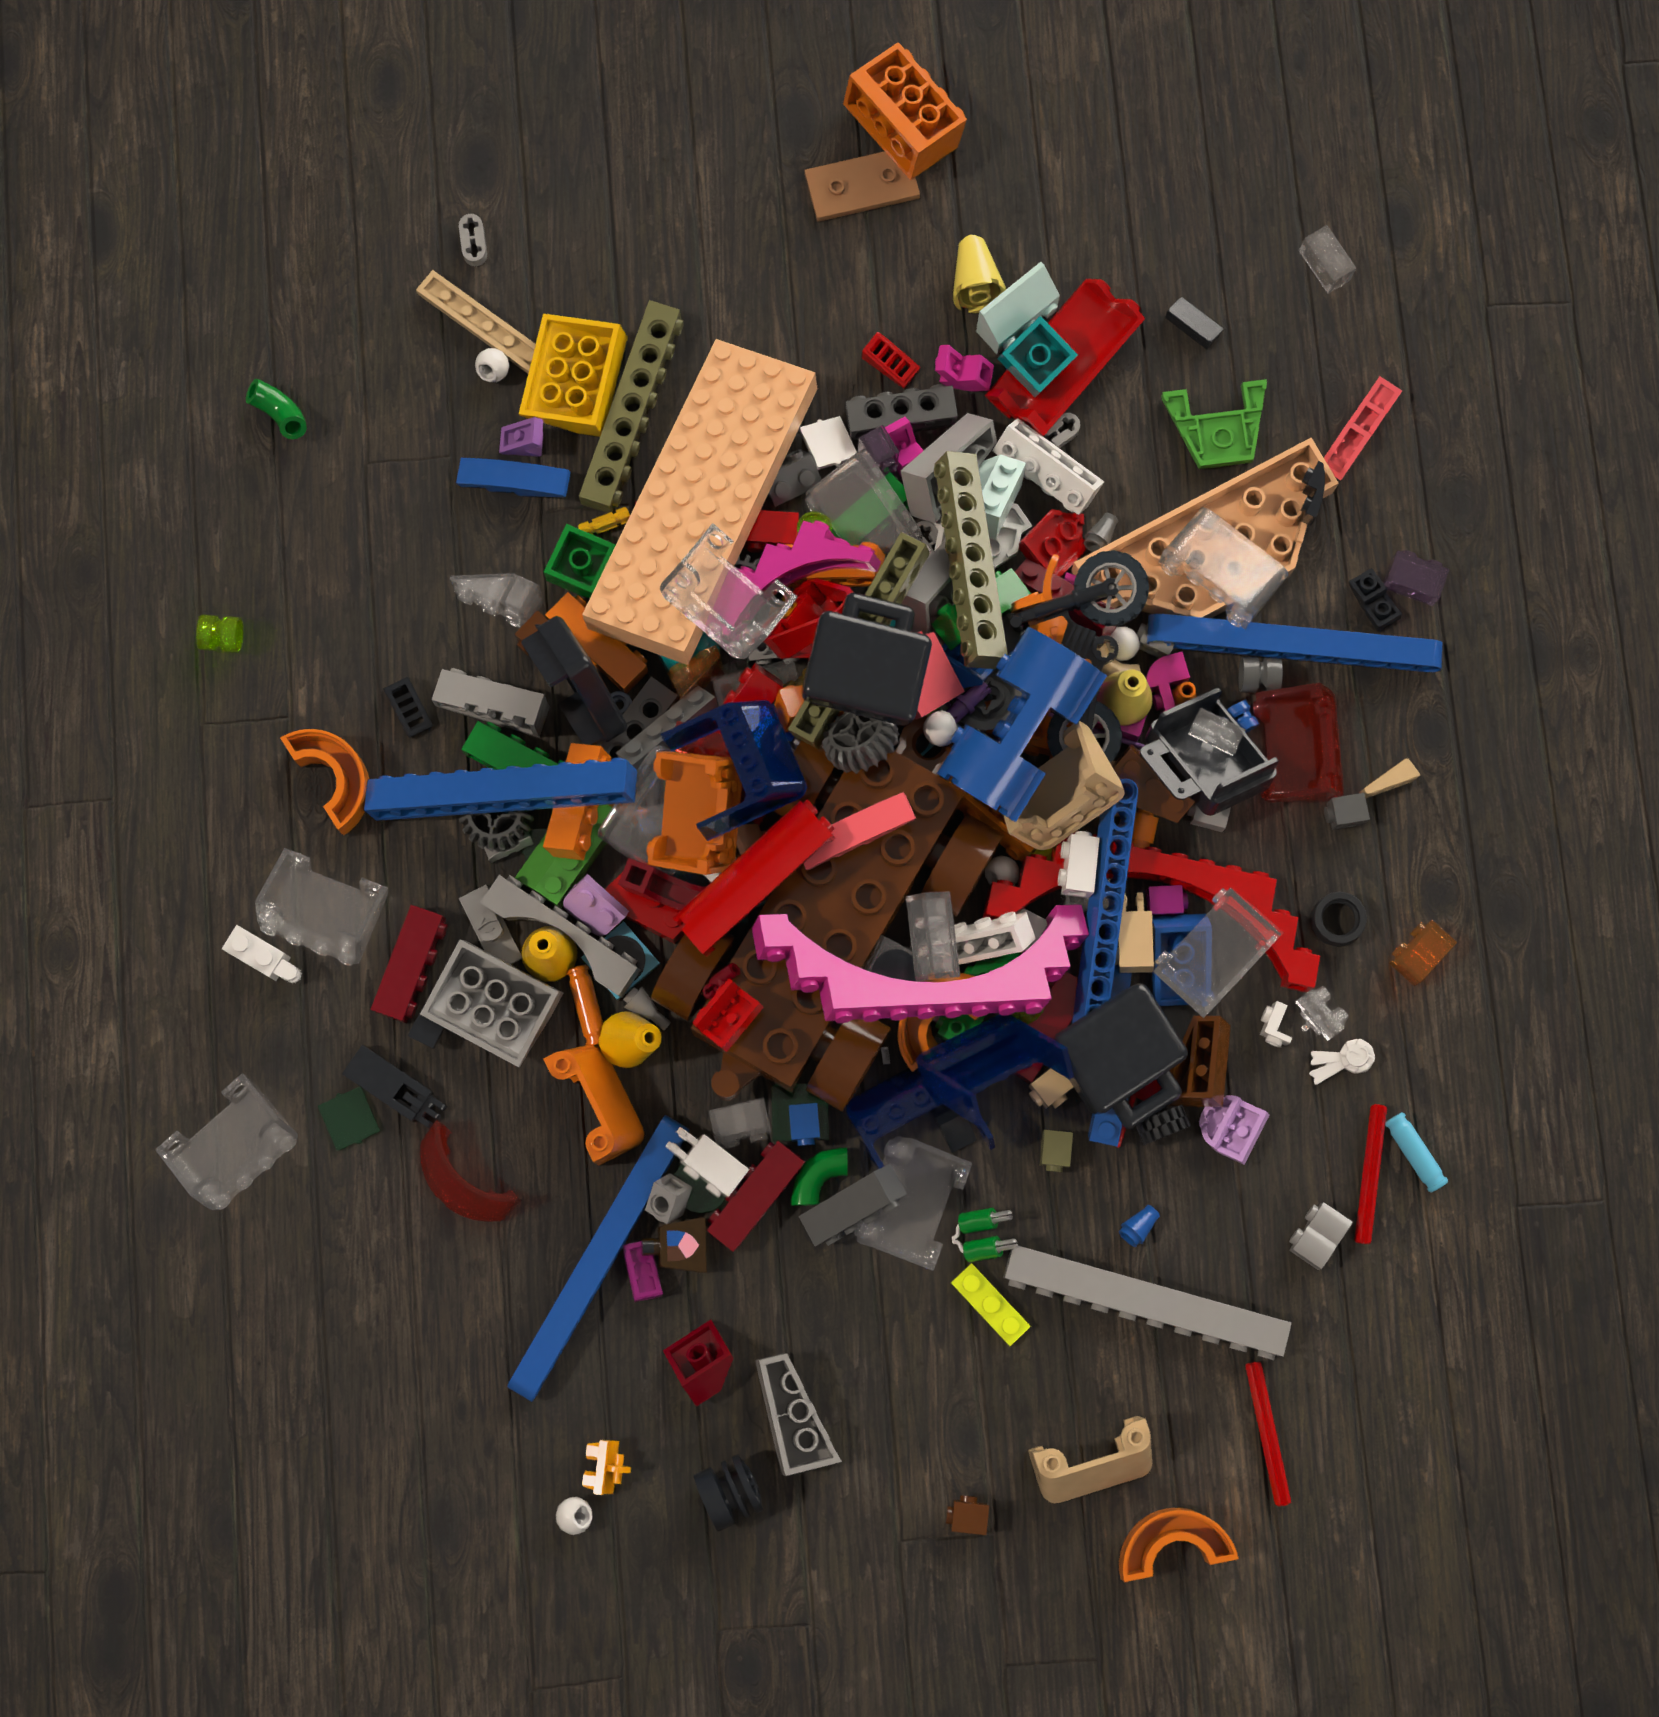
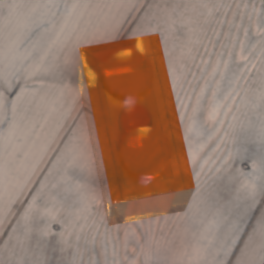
M1430 920L1425 925L1420 922L1410 932L1413 938L1407 944L1404 942L1399 944L1391 953L1394 959L1389 964L1413 986L1421 983L1457 943L1433 920Z

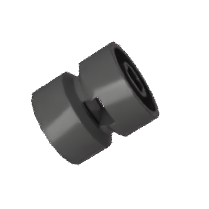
M1241 657L1238 674L1240 692L1256 693L1258 689H1261L1263 693H1280L1283 677L1281 658L1265 657L1260 662L1257 657Z

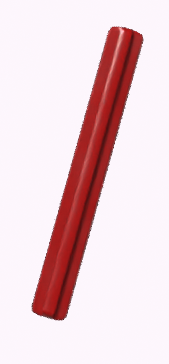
M1373 1104L1370 1108L1355 1231V1242L1365 1245L1370 1244L1372 1239L1387 1107L1380 1104Z
M1251 1362L1246 1364L1245 1367L1273 1498L1276 1506H1285L1291 1503L1263 1368L1260 1362Z

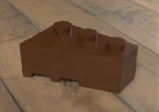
M1132 744L1127 747L1112 765L1119 779H1130L1136 783L1138 787L1137 808L1178 823L1195 803L1191 797L1184 800L1175 799L1141 757L1140 751Z
M1221 1016L1192 1017L1182 1040L1188 1050V1056L1183 1062L1170 1070L1180 1085L1182 1094L1180 1098L1169 1104V1106L1223 1107L1231 1026Z

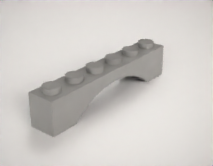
M501 875L497 877L480 903L508 921H539L562 930L584 952L592 968L595 980L618 996L623 997L641 971V969L635 966L638 962L636 959L625 952L620 956L612 951L615 945L602 936L598 941L589 935L592 931L590 928L579 921L575 925L566 920L569 914L557 906H554L552 910L543 904L546 900L544 897L533 890L530 894L520 889L523 883L511 875L507 879Z

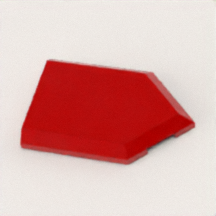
M1051 509L1019 542V549L1026 558L1045 569L1048 568L1054 554L1060 556L1054 574L1062 577L1086 551L1082 532L1084 514H1071Z

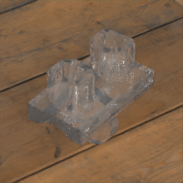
M1200 708L1188 734L1233 756L1246 729L1229 722L1225 717L1221 718Z
M1323 986L1316 990L1311 989L1295 1003L1302 1010L1300 1015L1306 1021L1301 1026L1302 1030L1305 1032L1311 1027L1317 1035L1322 1033L1327 1040H1330L1345 1028L1344 1023L1349 1018V1015L1343 1008L1337 1007L1333 1011L1328 1008L1325 1003L1331 999V996Z

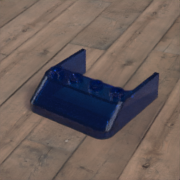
M767 700L726 703L661 733L662 739L672 752L718 730L722 734L746 793V798L742 803L696 824L698 830L707 841L800 799L807 790L806 780L778 713L772 703Z
M1012 1015L995 1016L921 1053L916 1058L920 1074L939 1102L977 1127L983 1125L974 1093L984 1091L986 1087L1007 1079L1009 1075L1021 1069L1029 1068L1033 1063H1042L1069 1080L1074 1078L1067 1047Z
M931 1056L913 1072L908 1068L852 1098L846 1107L848 1118L877 1170L884 1167L874 1149V1143L877 1139L955 1097H960L989 1149L996 1148L992 1133L959 1077L949 1064L939 1056Z

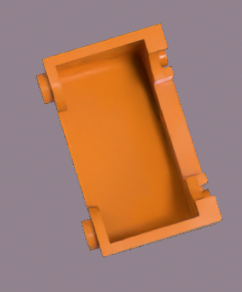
M667 751L657 752L653 768L659 779L666 780L662 833L655 836L647 845V865L703 875L723 872L735 861L743 777L741 760L721 756Z
M585 1045L567 1049L543 1059L553 1077L560 1080L570 1078L574 1084L580 1082L601 1126L588 1134L585 1144L595 1164L600 1166L636 1148L642 1143L645 1135L643 1126L613 1065L602 1055L599 1045Z

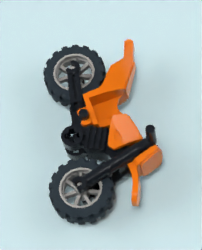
M1117 550L1102 551L1089 557L1081 565L1074 581L1072 593L1052 599V578L1060 556L1054 554L1045 574L1043 593L1039 594L1037 591L1013 602L1010 611L1016 614L1011 618L1010 624L1016 632H1021L1024 625L1029 624L1030 628L1068 648L1102 672L1103 667L1114 661L1118 655L1117 641L1107 635L1097 637L1095 631L1075 623L1070 618L1068 612L1075 609L1081 610L1092 622L1104 626L1123 625L1133 620L1146 604L1149 593L1147 573L1138 560L1125 552H1118ZM1108 568H1117L1122 571L1114 579L1110 577ZM1104 569L1106 576L1104 582L1093 579L1098 572ZM1126 573L1132 585L1118 586V582ZM1118 590H1132L1128 602L1122 598ZM1117 598L1123 606L1117 609H1110L1111 600ZM1107 599L1106 608L1096 603ZM1104 642H1109L1110 648L1114 649V653H1108L1107 658L1101 657V651L1097 650V646L1102 647ZM1100 686L1079 721L1087 725L1091 731H1093L1098 721L1101 723L1105 733L1093 735L1095 738H1105L1102 750L1111 763L1120 749L1122 732L1120 723L1113 711L1097 701V696L1101 689ZM1048 710L1039 726H1041L1044 720L1047 718V716L1051 712L1050 710ZM1056 713L1051 718L1047 729V744L1053 757L1068 747L1064 743L1063 734L1064 730L1066 731L1069 728L1066 726L1070 722Z

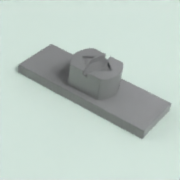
M487 885L460 897L459 900L484 951L509 964L521 960L522 955L504 919L480 903L489 890Z

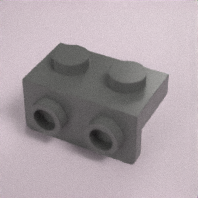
M796 450L786 456L787 459L783 461L768 493L773 506L776 507L823 484L812 455L807 451Z

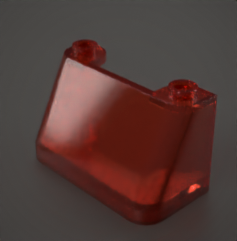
M1314 683L1257 692L1256 701L1253 702V711L1255 717H1259L1265 725L1267 759L1270 760L1276 757L1279 760L1276 767V776L1270 787L1261 792L1262 798H1265V801L1268 803L1330 800L1331 798L1343 796L1344 786L1337 707L1332 690L1322 683Z

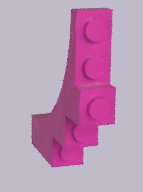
M803 520L792 548L778 543L777 546L766 544L755 571L745 566H741L740 569L730 566L705 627L714 636L739 643L746 627L760 608L776 593L793 582L814 573L833 569H862L877 572L881 561L874 554L875 551L865 545H859L857 548L841 538H836L829 530L830 527L827 524L817 520L814 523Z

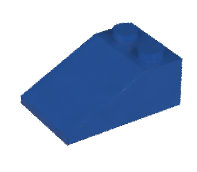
M1207 915L1152 916L1153 995L1159 1006L1211 1004V923Z

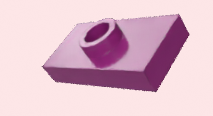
M641 1241L623 1245L622 1249L634 1302L662 1297L663 1293L655 1257L642 1256Z

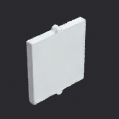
M840 416L824 421L819 419L817 423L800 427L799 431L809 453L812 455L817 470L833 465L840 466L843 462L858 458L857 451Z

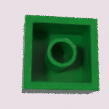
M566 524L544 570L545 578L552 584L590 599L616 545Z

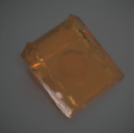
M714 645L700 651L690 660L688 665L679 662L670 668L667 675L674 692L678 695L679 701L697 686L704 689L724 668L717 646Z

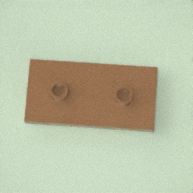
M885 151L804 170L817 222L920 198L916 178L914 177L910 180Z

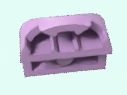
M588 874L572 887L563 901L566 911L577 921L592 930L591 933L597 936L608 934L629 912Z
M1226 1095L1223 1107H1205L1203 1109L1199 1126L1201 1127L1204 1140L1216 1152L1245 1165L1269 1114L1260 1108L1242 1101L1237 1096Z

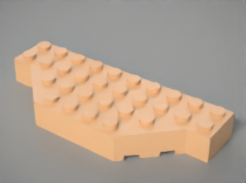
M1309 438L1074 562L1071 572L1073 575H1077L1081 565L1089 557L1099 552L1111 550L1125 552L1138 560L1147 573L1149 593L1146 604L1142 609L1143 612L1213 618L1290 577L1294 571L1307 528V524L1301 522L1305 512L1300 510L1307 495L1302 493L1306 484L1302 483V480L1308 468L1314 469L1318 461L1324 463L1325 487L1323 498L1331 495L1339 483L1313 439ZM1108 568L1110 577L1114 579L1122 571L1117 568ZM1104 569L1098 572L1093 579L1104 582L1106 580ZM1126 573L1118 582V586L1132 585ZM1118 590V593L1128 602L1132 590ZM1117 598L1111 600L1110 606L1114 609L1122 605Z

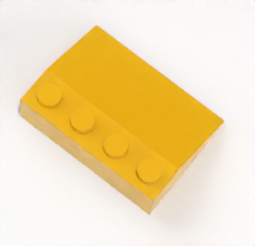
M543 314L519 415L528 419L537 417L543 419L545 424L578 434L600 437L611 408L628 338L621 325Z

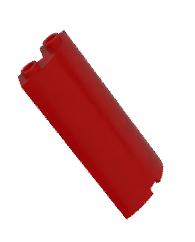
M1086 279L1048 322L1078 355L1036 397L1007 369L985 394L986 398L1009 419L1011 417L1018 418L1037 433L1044 436L1145 320V317L1139 311V305L1131 299H1115L1110 292L1109 285L1101 279Z
M808 799L804 803L800 800L673 917L674 921L682 928L681 930L703 955L708 957L715 950L714 945L828 840L832 842L836 839L831 833L835 828L824 816L820 819L815 816L819 811Z

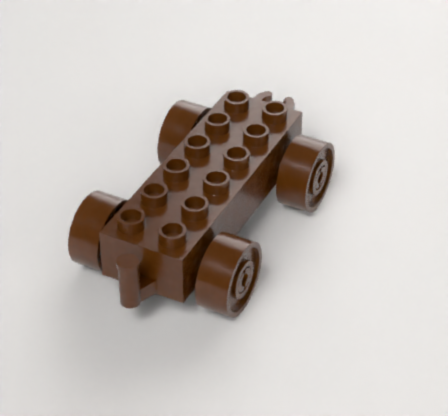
M927 715L913 720L903 728L899 745L893 753H887V760H880L878 767L872 765L868 771L861 769L857 774L851 770L848 773L844 771L843 775H841L842 769L838 770L826 757L823 744L820 745L819 749H816L801 740L781 773L768 801L767 808L783 817L800 800L804 803L808 799L818 811L823 806L817 818L820 819L824 816L832 825L902 792L905 793L916 819L868 844H862L839 857H833L810 870H806L804 864H802L772 891L759 915L787 914L788 921L811 941L843 961L865 969L925 866L933 871L920 897L957 917L980 881L988 863L992 860L1004 837L1003 833L970 814L964 817L952 838L944 834L962 804L965 791L937 774L952 750L951 747L954 743L942 746L941 751L933 757L922 756L917 751L916 741L920 735L924 734L923 725L928 717ZM751 927L730 963L737 964L741 971L733 981L742 990L760 1002L764 1008L727 1053L704 1036L694 1025L691 1027L694 1036L723 1052L721 1070L716 1072L711 1080L713 1091L721 1100L732 1101L738 1097L740 1091L745 1086L762 1075L792 1093L812 1059L818 1063V1066L806 1087V1091L843 1112L870 1069L891 1028L878 1020L865 1022L863 1019L842 1023L838 1031L832 1028L831 1025L834 1021H825L819 989L813 992L791 990L786 959L777 962H770L768 959L757 960ZM727 933L714 945L715 950L707 957L684 934L664 967L653 990L651 1000L690 1021L706 1000L703 995L704 986L709 983L716 973L726 967L737 943V938ZM711 999L707 1000L704 1007L710 1002Z

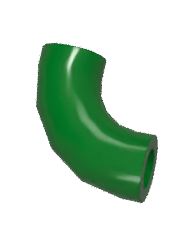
M254 379L248 388L246 403L273 418L284 437L288 439L302 437L306 432L307 426L299 407L279 389L262 380Z
M847 1147L820 1151L805 1162L794 1178L791 1194L792 1206L820 1204L819 1196L824 1183L832 1177L848 1176Z

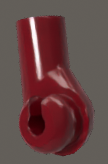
M730 963L716 973L709 983L704 986V997L712 999L721 985L725 984L728 979L733 980L741 972L738 965Z

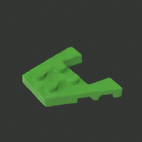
M1266 380L1242 382L1241 391L1244 410L1192 416L1187 389L1162 393V401L1198 469L1253 462L1264 394L1267 386Z

